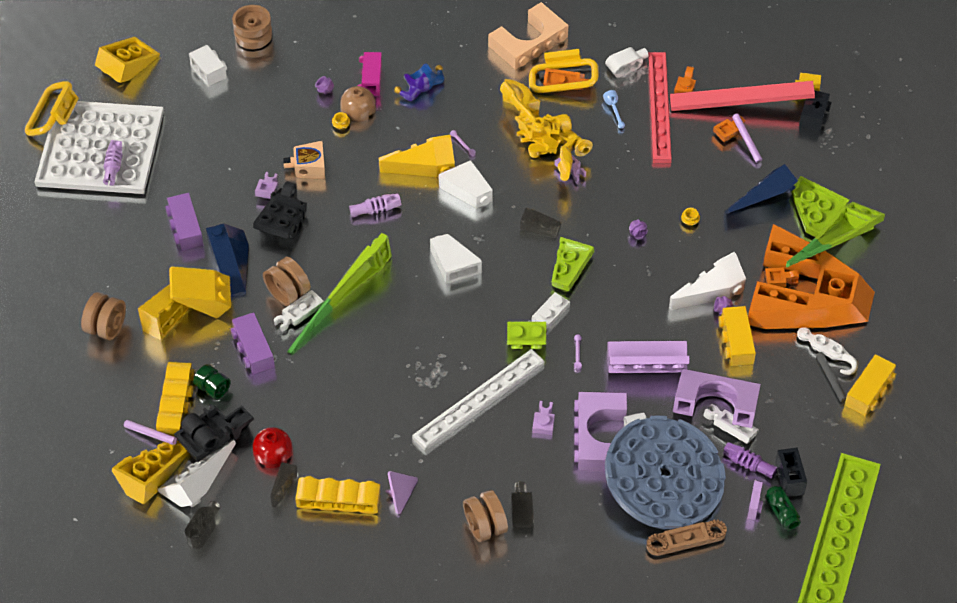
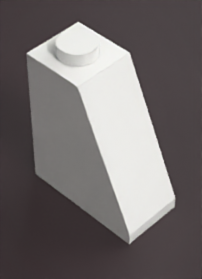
M471 160L439 174V187L474 208L477 209L493 202L492 188Z
M449 234L430 239V251L446 284L482 273L480 258Z

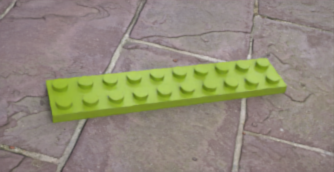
M841 453L798 603H843L881 464Z

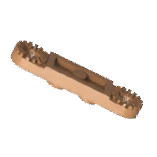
M718 519L684 526L651 535L647 540L646 547L650 554L660 556L714 543L725 538L727 527L725 523ZM713 527H718L722 532L716 535V533L714 534L710 530ZM655 541L661 542L663 546L657 549L654 548L651 544Z

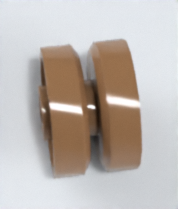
M247 5L239 8L234 13L232 18L234 36L239 46L246 49H258L266 46L271 41L273 35L271 17L266 8L259 5Z
M284 257L276 263V267L272 266L263 272V279L268 290L284 306L291 305L297 300L298 296L301 297L310 291L311 286L307 275L300 265L290 257Z
M100 292L94 293L87 301L81 320L82 331L91 335L98 334L100 338L109 341L113 340L121 330L125 319V302L115 297L109 298L108 295Z
M493 490L481 493L479 499L473 496L463 501L467 522L478 542L490 539L491 532L499 536L508 531L503 507Z

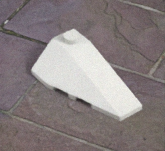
M733 252L714 263L715 267L708 273L703 271L699 274L700 277L695 283L686 284L670 296V310L714 302L717 297L726 296L729 299L734 295L741 294L745 288L746 277L736 253Z
M234 440L227 441L206 456L204 460L187 466L188 471L171 477L157 490L180 507L189 505L193 507L201 502L200 498L209 490L236 442Z

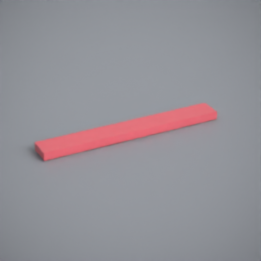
M649 52L653 163H671L666 52Z
M813 81L670 94L671 111L815 98Z

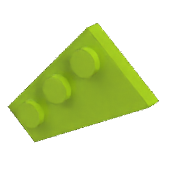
M560 237V246L557 251V261L554 266L551 282L553 287L570 291L595 251L593 246Z

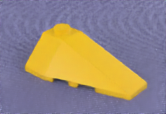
M451 135L426 139L427 142L419 146L417 144L411 145V149L406 151L398 150L379 157L380 172L439 177L440 173L455 167Z
M178 440L175 445L163 442L158 444L156 449L151 451L143 450L136 457L128 456L112 468V472L126 495L144 505L158 492L157 489L169 479L189 452Z

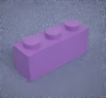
M189 193L168 197V205L165 206L167 216L172 218L169 220L171 230L176 231L173 234L176 245L180 244L181 251L204 246Z
M254 312L232 319L233 328H230L233 339L237 338L238 340L237 348L239 353H243L245 356L243 361L246 369L250 368L252 375L274 368L273 354Z

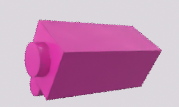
M364 52V56L359 57V62L363 63L362 84L357 86H363L374 96H380L382 52Z

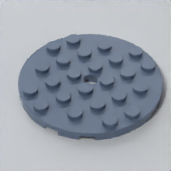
M650 416V418L637 419L630 422L616 434L605 458L606 481L615 500L633 518L655 528L672 530L702 522L715 510L724 493L725 468L718 456L717 448L702 431L680 419L676 421L668 419L667 416ZM660 469H667L670 472V475L662 476Z

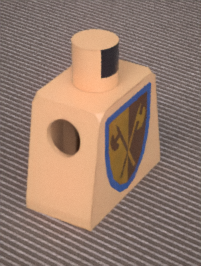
M322 141L295 146L294 157L283 158L284 169L295 168L297 178L325 179Z

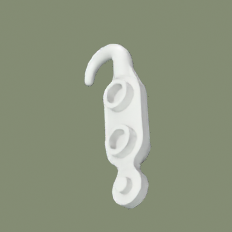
M800 328L798 330L797 337L802 341H809L813 349L823 352L824 355L831 359L846 361L852 365L850 370L841 369L840 373L851 375L857 371V360L842 345L824 335H813L807 328Z

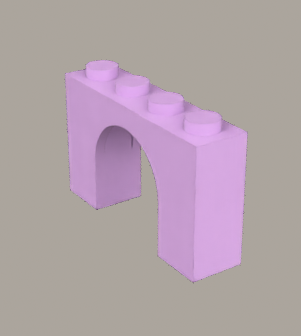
M682 369L673 413L693 416L695 404L700 398L717 396L728 400L734 406L733 425L752 428L761 384Z
M579 392L578 400H574V412H578V416H574V428H578V433H574V445H578V450H574V462H578V470L605 471V458L611 443L595 440L589 434L588 428L595 422L602 420L623 421L627 413V393Z

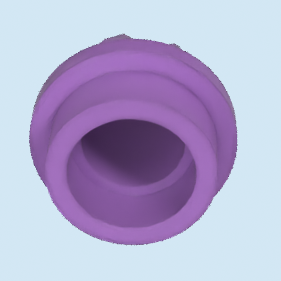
M322 76L316 82L315 87L319 93L326 95L332 92L334 85L330 78Z
M638 219L630 223V234L636 239H640L648 233L645 222Z
M726 296L717 297L714 311L722 315L723 308L733 307L732 301Z

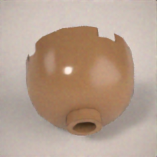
M354 86L347 89L341 97V112L346 113L351 121L360 122L369 119V116L372 113L374 114L376 110L374 95L363 86Z

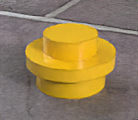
M338 112L332 118V125L337 129L347 128L350 124V118L346 113Z
M687 208L682 213L681 220L687 225H695L699 222L700 215L696 209Z

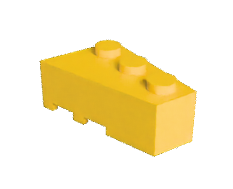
M170 284L138 308L143 332L161 341L190 308L170 299Z

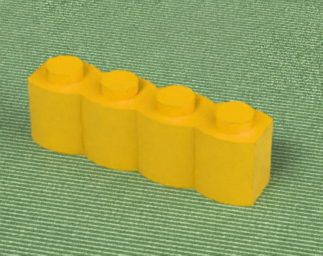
M168 362L156 422L157 431L175 436L174 434L182 429L181 423L186 414L190 413V402L188 400L189 397L193 396V386L191 384L196 370L193 369L192 363Z
M306 476L298 480L295 499L296 507L375 514L378 513L381 490L380 484L374 481L359 483L352 479L337 481L333 478H325L319 480L312 476Z

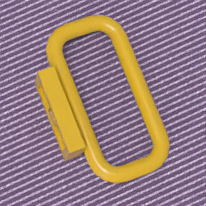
M579 49L544 53L546 63L534 66L529 72V87L535 93L588 88L593 86L599 77L596 61L590 58L582 59ZM585 65L591 66L592 76L587 81L547 86L536 85V74L539 71H544L545 68L560 69Z
M57 82L45 89L25 126L26 135L37 136L45 134L53 127L56 121L60 125L67 123L79 99L72 90L70 82ZM62 89L50 112L51 115L47 123L40 128L33 129L49 96L55 90Z

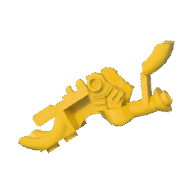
M504 79L500 87L503 101L514 105L520 111V115L515 116V120L519 124L518 128L520 129L516 136H525V138H521V142H535L530 144L528 148L529 155L533 158H538L541 154H547L548 152L549 154H552V152L556 154L558 146L564 144L560 148L559 158H561V161L558 164L560 179L567 181L573 164L571 152L575 150L577 156H585L591 151L593 147L592 142L582 139L572 131L571 119L567 114L553 117L547 114L541 118L539 116L541 101L535 99L530 89L518 81Z

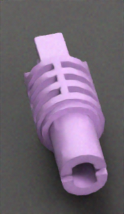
M111 140L106 151L103 166L105 170L103 183L105 185H108L109 180L110 186L115 184L116 173L120 170L123 156L122 141Z
M399 194L382 195V197L377 196V198L366 199L363 203L349 206L352 217L367 213L368 215H373V213L377 214L384 210L389 211L400 206L401 200Z

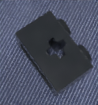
M814 90L815 98H809L805 101L799 126L820 131L822 124L826 125L828 114L825 113L830 112L832 102L829 101V93Z
M798 447L778 450L775 465L778 467V476L788 497L804 495L807 478Z

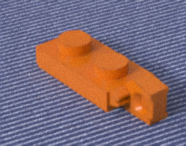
M545 68L543 86L581 82L589 79H584L585 74L580 72Z

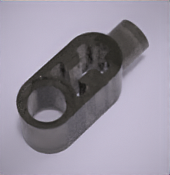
M520 481L515 483V492H511L513 529L534 528L532 492H527V483Z
M210 501L207 507L199 508L186 526L185 536L190 548H202L216 527L215 516L221 508L217 502Z

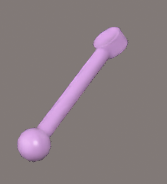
M455 130L450 132V135L455 137L468 151L470 157L476 155V151L470 149L457 135Z
M579 334L574 336L576 341L575 370L582 368L580 363V341L582 337Z

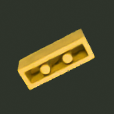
M746 306L723 308L722 315L718 317L719 327H723L722 342L726 343L727 346L725 347L726 359H729L730 366L754 364L756 352Z
M875 354L848 392L845 406L863 416H866L870 410L873 411L878 403L877 399L879 397L882 398L886 393L887 384H892L897 374L894 373L896 364Z

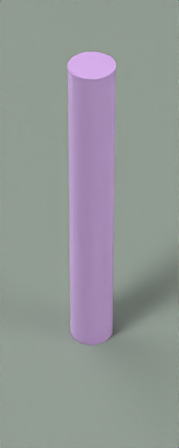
M739 114L733 115L732 118L755 162H761L762 158Z
M129 420L124 422V427L172 445L177 443V438Z

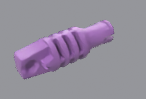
M729 442L724 447L723 455L730 458L734 463L740 464L742 467L745 466L746 469H750L752 472L758 471L771 479L775 476L778 467L765 462L760 455H756L754 452L751 453L750 450Z

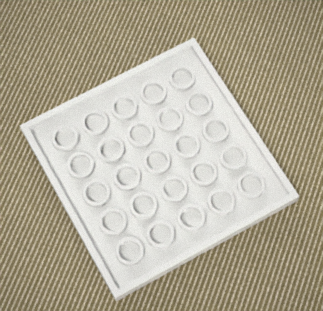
M77 101L67 123L60 125L56 121L48 132L35 178V186L144 194L164 114L163 107ZM111 140L122 141L123 156L120 170L116 173L115 184L110 186V180L108 185L103 183L105 175L103 166Z

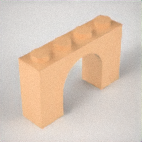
M542 2L528 10V23L541 33L538 38L520 40L511 35L502 26L488 34V47L515 70L568 38L569 25Z

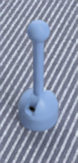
M609 90L603 94V99L607 105H612L618 120V127L623 129L625 123L622 122L615 105L618 102V95L615 90Z

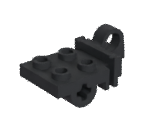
M286 181L283 188H280L277 193L274 191L271 193L270 201L253 222L254 229L287 239L288 237L294 238L296 236L299 222H303L307 212V202L295 199L297 197L296 183Z
M210 403V410L203 408L204 413L200 416L196 413L187 415L181 423L182 429L174 435L181 445L199 462L231 439L229 434L235 440L239 438L241 432L254 420L253 416L242 405L225 416L215 405L213 406Z

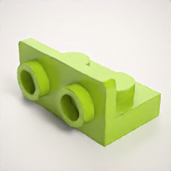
M507 322V345H511V349H523V345H531V349H542V345H546V322Z

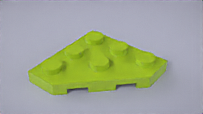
M802 176L794 184L796 188L791 191L804 230L814 237L832 221L843 206L849 204V199Z

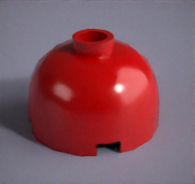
M268 427L263 429L256 435L253 441V456L257 463L260 462L266 468L281 467L293 455L292 441L289 435L280 428Z

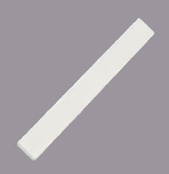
M532 349L413 434V440L426 452L544 366L545 361Z

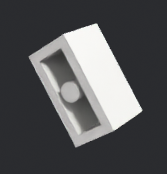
M208 45L189 53L191 66L208 87L227 78L225 62L223 60L220 61L216 51L211 50Z

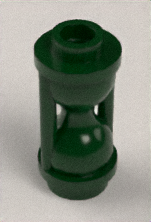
M773 486L769 488L765 499L768 501L782 527L788 531L797 528L801 524L800 515L783 487Z

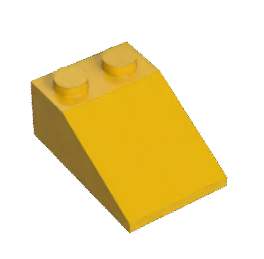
M134 36L99 47L95 66L114 78L115 81L121 83L134 78L156 60L160 53Z
M172 266L169 268L171 300L214 318H219L231 308L229 276L215 270Z

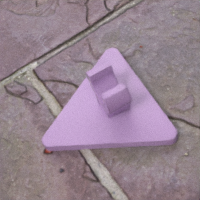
M389 471L388 479L391 490H386L385 492L390 498H393L396 514H401L418 479Z

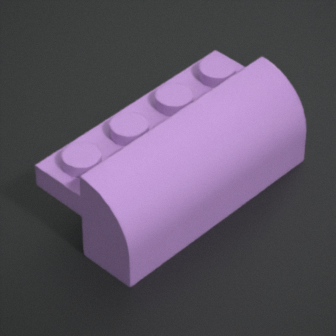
M687 341L607 342L609 373L682 372V369L687 370V364H689Z

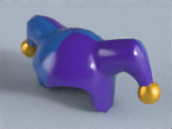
M425 63L415 73L411 75L405 73L404 78L409 85V90L403 91L401 87L396 86L394 92L400 94L408 101H414L421 92L429 91L434 85L444 82L443 67L437 65L435 67L437 74H435L429 65Z

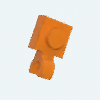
M687 66L685 76L678 77L674 94L694 91L696 80L692 79L694 67Z
M740 116L743 123L746 122V120L742 116ZM726 119L713 127V132L723 142L739 134L734 120L731 122L729 119Z
M784 267L765 269L767 284L786 287V283L790 285L799 284V272L797 270L785 272Z

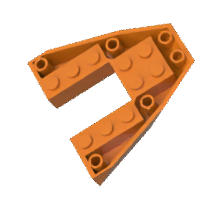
M773 224L765 251L763 266L769 268L784 267L786 272L797 270L799 275L818 279L815 293L810 294L757 281L748 313V320L751 326L763 329L827 328L868 322L875 292L859 273L827 251L786 267L787 261L810 242Z

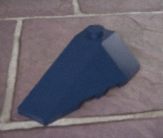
M783 164L764 177L745 196L739 198L724 212L728 214L784 192L788 194L796 188L794 184L798 180L788 167Z
M227 224L206 228L208 244L217 270L230 277L231 298L246 294L249 243L244 230Z

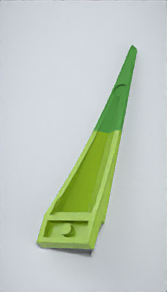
M855 202L843 206L832 221L806 247L787 261L786 267L873 230L875 225L884 221L885 214Z
M381 233L378 238L373 240L371 246L368 245L360 253L289 348L288 353L292 354L310 332L340 302L383 269L392 256L387 235Z

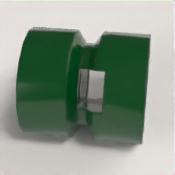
M205 364L196 372L193 384L200 390L207 391V395L213 399L219 400L229 390L231 380L224 374L218 373V370L211 365Z

